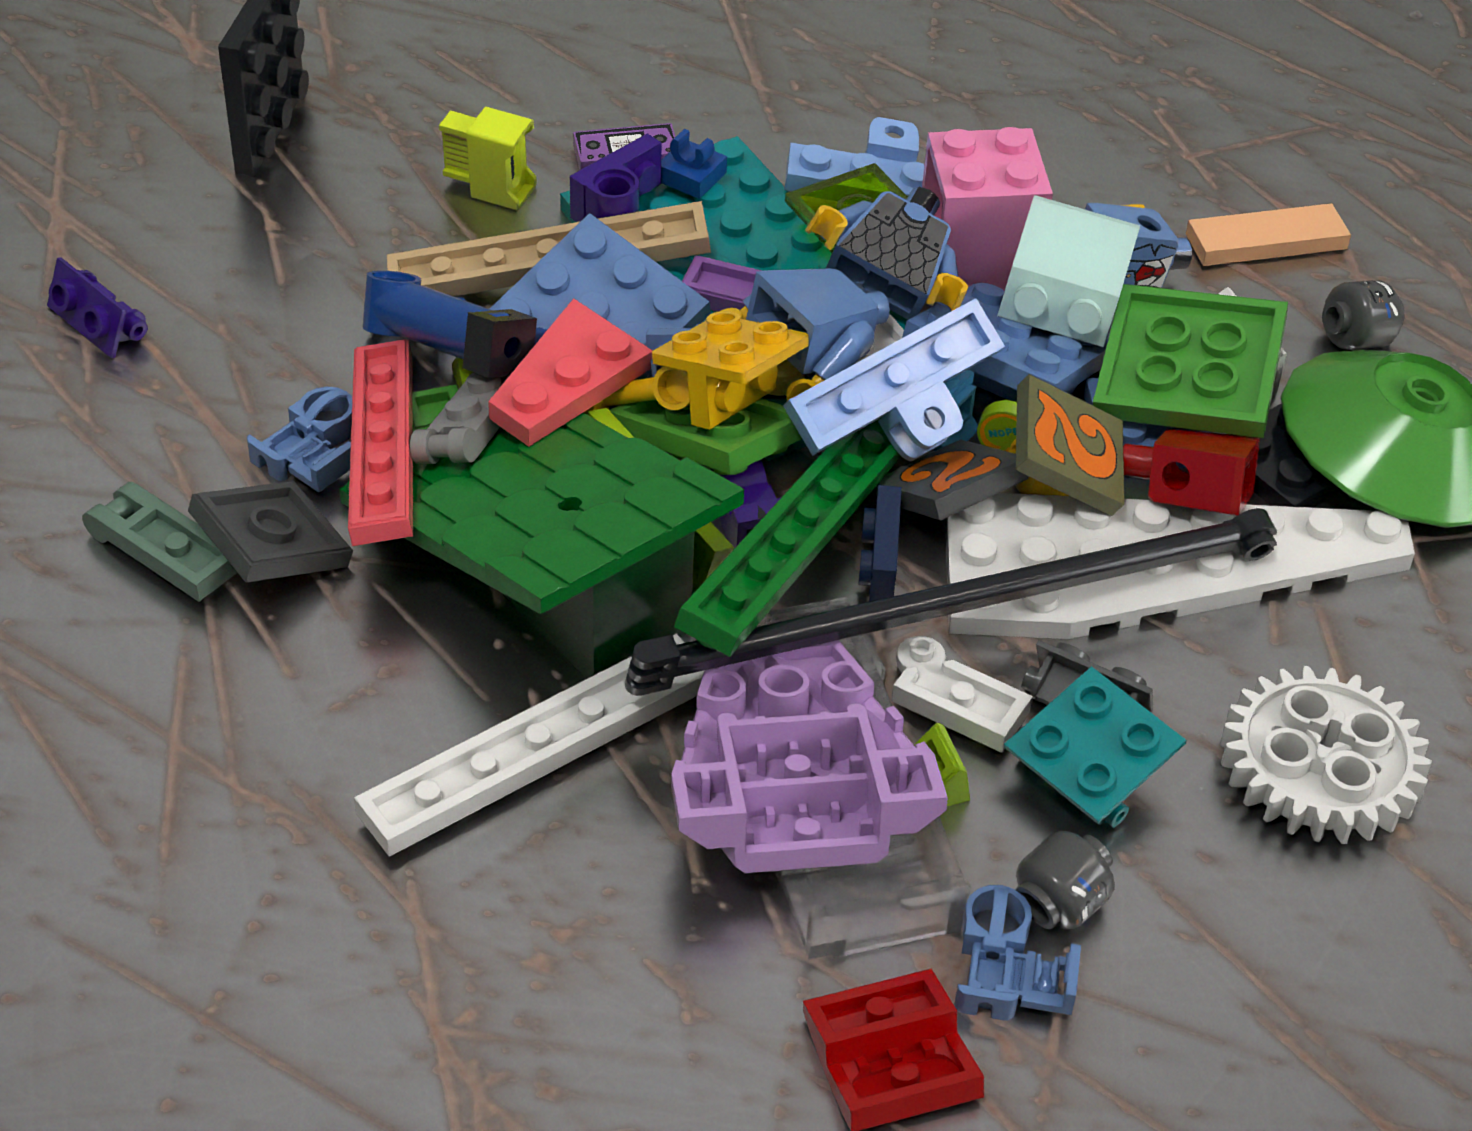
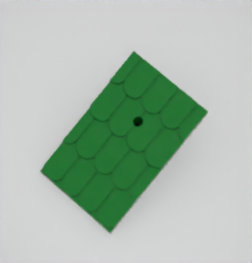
M581 413L530 447L500 427L472 463H453L449 457L440 458L436 464H416L413 461V537H406L405 539L500 591L588 679L631 657L634 646L641 641L677 634L680 638L687 635L676 629L674 625L681 606L692 596L694 532L744 504V489L687 457L679 460L641 438H628L587 414ZM350 480L345 486L339 488L341 503L349 507Z

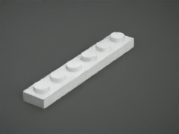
M677 634L673 635L676 645L685 643ZM631 656L354 797L356 814L390 857L696 697L704 671L674 677L671 689L635 696L626 690L624 684L632 659Z

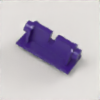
M62 257L57 258L52 283L49 287L47 306L110 358L116 357L120 341H138L146 335L148 325L142 312L130 308L123 301L116 302V296L99 283L92 272L77 270Z

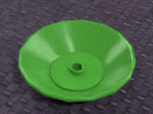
M1373 350L1323 353L1292 371L1280 397L1286 430L1314 469L1350 497L1398 519L1444 528L1472 525V384L1466 377L1451 366L1428 356L1407 352Z

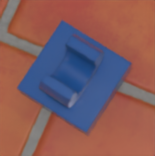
M683 129L671 141V151L661 160V183L700 199L727 173V156L716 152L714 143L709 138H706L700 145L689 141L690 132Z

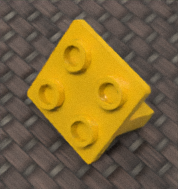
M720 311L708 315L706 321L694 328L674 334L671 341L652 351V361L656 365L687 371L691 425L710 430L777 389L778 364L808 347L809 334L788 329L787 325L783 322L766 321L759 323L741 319L740 315L736 312Z

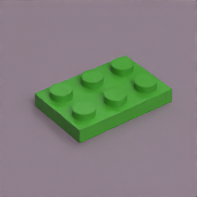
M762 398L710 430L691 425L690 406L680 410H669L661 406L657 400L619 405L610 409L611 413L633 437L641 438L657 448L673 454L679 460L687 457L696 463L713 468L714 472L721 475L742 473L747 470L748 465L769 455L783 453L788 449L789 445L802 439L783 405Z

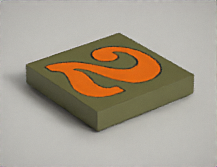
M1028 374L1017 385L1016 470L1112 516L1124 505L1123 420Z

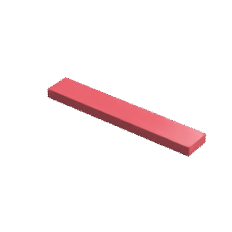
M403 339L356 347L354 349L348 531L352 546L413 537V459L410 453V438L413 433L412 352L409 340Z

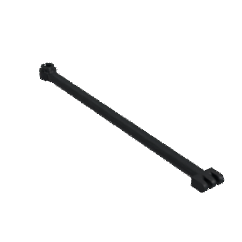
M1261 508L1251 509L1221 524L755 627L731 657L716 649L705 647L697 640L676 645L673 635L644 640L634 646L624 684L630 694L641 696L671 689L674 677L1232 550L1237 555H1243L1245 560L1254 561L1267 556L1274 550L1273 547L1277 546L1273 536L1277 534V529L1266 510Z

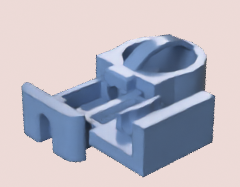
M327 386L307 392L298 402L288 408L290 423L264 441L260 442L249 434L247 436L250 462L258 468L267 464L268 474L278 481L287 480V471L289 470V473L317 492L322 491L350 471L351 442L347 441L338 448L334 446L351 437L352 396L347 391L337 387ZM335 411L344 414L335 420H315L320 412Z
M987 885L979 888L969 896L965 905L962 922L963 945L961 953L971 955L968 984L957 985L954 1006L958 1012L969 1015H977L978 1007L991 1009L992 1019L1008 1021L1015 1016L1018 998H1020V1007L1072 1015L1077 992L1081 945L1071 944L1066 957L1055 956L1054 961L1042 960L1041 954H1037L1035 959L1036 952L1027 950V954H1023L1032 919L1031 906L1018 891L1004 885ZM992 910L989 931L978 925L974 916L980 912ZM1006 913L1016 919L1019 924L1015 931L1003 933ZM1060 970L1064 971L1063 995L1057 994Z

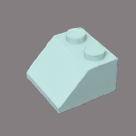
M1034 195L997 316L1104 347L1140 225Z

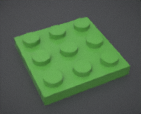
M1123 284L1093 398V406L1128 422L1264 438L1286 326L1288 302Z

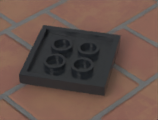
M247 0L218 46L235 174L255 177L264 159L272 156L275 140L282 128H288L292 118V111L298 100H303L307 94L309 75L307 70H303L301 59L305 36L303 29L298 28L297 21L300 0Z

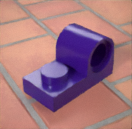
M647 133L570 175V218L576 222H581L589 213L598 219L639 212V196L661 185L662 143Z

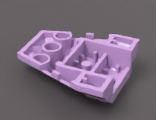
M839 640L705 670L697 693V711L694 720H688L684 733L685 748L681 761H675L671 773V787L679 831L706 849L721 848L733 865L744 873L878 863L889 854L890 835L919 832L947 810L948 797L935 754L925 742L915 744L914 746L903 733L904 717L895 706L883 709L873 697V680Z

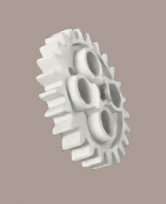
M1304 666L1301 678L1295 680L1285 669H1280L1275 684L1261 676L1257 679L1254 691L1243 688L1237 705L1231 704L1220 740V746L1225 748L1221 765L1222 767L1232 769L1229 780L1231 787H1247L1243 801L1246 806L1256 805L1261 802L1267 805L1263 818L1264 821L1270 822L1280 815L1288 818L1287 833L1293 835L1303 824L1310 826L1311 835L1316 842H1320L1325 829L1334 831L1341 844H1347L1351 830L1356 829L1363 838L1370 841L1373 839L1377 825L1390 833L1393 832L1399 817L1409 819L1416 802L1420 803L1428 782L1426 778L1432 760L1424 757L1429 745L1428 739L1415 737L1420 722L1418 719L1400 720L1405 704L1402 701L1385 705L1381 701L1385 689L1382 686H1378L1368 693L1361 690V676L1359 675L1353 676L1345 684L1339 682L1335 668L1328 670L1325 679H1317L1309 666Z

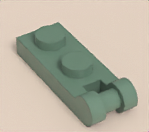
M127 482L113 493L114 500L107 505L97 504L82 515L84 526L97 541L101 543L111 542L199 602L237 573L199 524L134 482Z

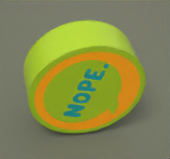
M1000 400L989 404L984 409L977 428V436L982 445L1009 451L1012 442L1016 439L1017 402Z

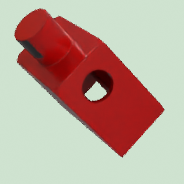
M1165 430L1155 441L1153 447L1124 444V477L1149 480L1148 498L1153 502L1239 515L1254 493L1260 438L1207 432ZM1176 462L1183 464L1189 473L1179 469Z

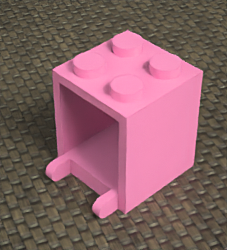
M1005 127L998 130L967 131L953 129L948 132H928L922 187L931 190L939 198L940 206L934 216L947 222L951 228L947 245L955 251L958 276L965 281L968 287L974 283H989L1005 291L1034 195L1050 200L1053 197L1033 129Z

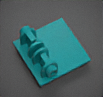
M1091 666L1005 742L1004 748L1097 824L1101 825L1107 822L1112 827H1116L1125 819L1129 812V807L1123 801L1186 744L1187 740Z

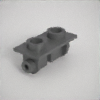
M1038 640L1036 649L1039 667L1041 668L1039 669L1031 665L1021 685L1023 689L1030 691L1033 700L1048 705L1092 666L1151 713L1153 712V689L1147 687L1146 681L1138 674L1122 667H1114L1110 671L1090 662V657L1085 652L1070 644L1059 642L1055 647Z

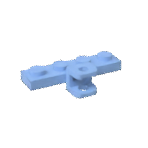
M877 117L870 124L865 153L859 154L827 149L815 144L790 143L784 190L853 202L868 201L871 203L882 192L891 191L906 200L911 190L916 187H922L924 164L916 162L919 152L918 129L911 122ZM886 133H896L901 138H892Z
M975 298L789 399L783 407L812 456L880 419L878 422L895 450L906 460L913 461L943 444L948 437L957 433L963 427L960 409L946 387L945 382L997 354L1005 345Z

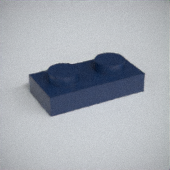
M878 485L876 509L864 508L861 543H871L872 550H861L858 585L870 586L869 602L894 596L902 487Z

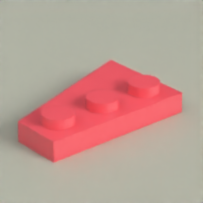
M573 298L488 401L489 419L530 447L651 369L653 350Z

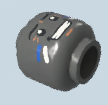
M1380 280L1343 282L1339 284L1327 296L1322 312V322L1327 336L1335 346L1345 351L1381 349L1391 344L1399 334L1405 318L1404 306L1392 286Z
M1069 831L1054 832L1018 865L1016 870L1018 887L1016 891L1026 898L1031 906L1032 920L1041 927L1052 929L1056 926L1063 930L1076 929L1112 896L1115 890V882L1109 867L1113 864V859L1107 848L1091 835L1081 837Z

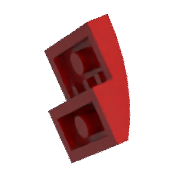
M932 968L803 1001V1013L817 1055L850 1131H860L984 1098V1075L957 1032V1009Z

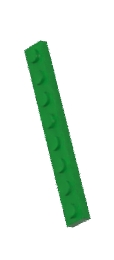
M880 419L826 448L681 606L674 625L676 629L695 638L705 647L716 649L729 657L732 656L902 457L892 446L878 422Z

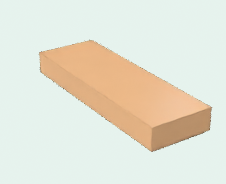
M1332 203L1188 220L1186 236L1203 266L1348 249L1351 238L1349 230Z

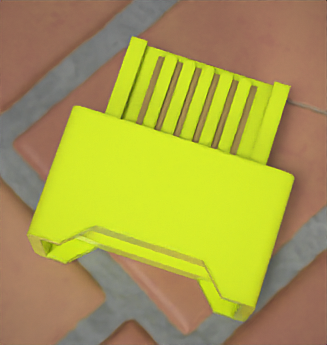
M487 106L483 108L477 118L450 110L439 124V130L442 131L445 164L443 176L470 183L471 198L518 211L534 191L537 184L536 175L527 166L525 135L534 128V120Z

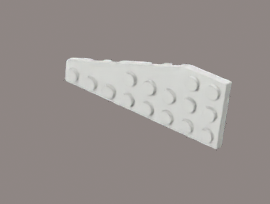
M998 493L945 518L947 584L1221 524L1238 515L1153 502L1151 500L1124 499V505L1111 516L1071 496ZM1246 505L1241 513L1256 508L1264 509L1277 529V534L1273 535L1277 546H1274V550L1261 559L1247 561L1243 555H1237L1232 550L948 615L949 634L1073 639L1088 636L1090 627L1115 622L1118 629L1140 625L1141 617L1173 612L1176 617L1259 601L1262 599L1263 592L1287 588L1289 593L1293 594L1311 590L1312 583L1315 581L1342 577L1347 583L1410 570L1415 552L1408 520L1398 519L1383 511Z

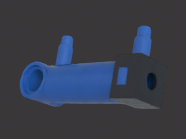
M371 271L366 276L362 325L364 330L378 335L405 337L463 359L464 369L487 378L510 376L548 330L540 327L536 328L537 318L513 309L490 310L468 302L463 297H454L421 285V278L413 274L398 271Z

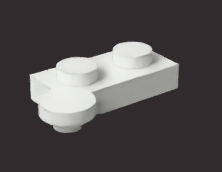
M913 636L900 643L896 662L902 674L893 685L891 701L1002 753L1005 749L1004 743L1017 732L1030 713L1033 696L955 660L945 661L944 648L933 638Z

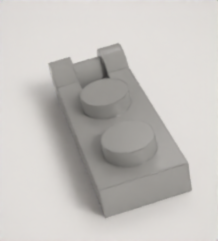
M477 373L470 374L451 400L445 404V407L427 429H416L413 431L410 438V453L413 461L416 464H436L440 458L448 457L453 463H472L475 461L500 428L499 425L489 419L488 401L509 376L487 378Z

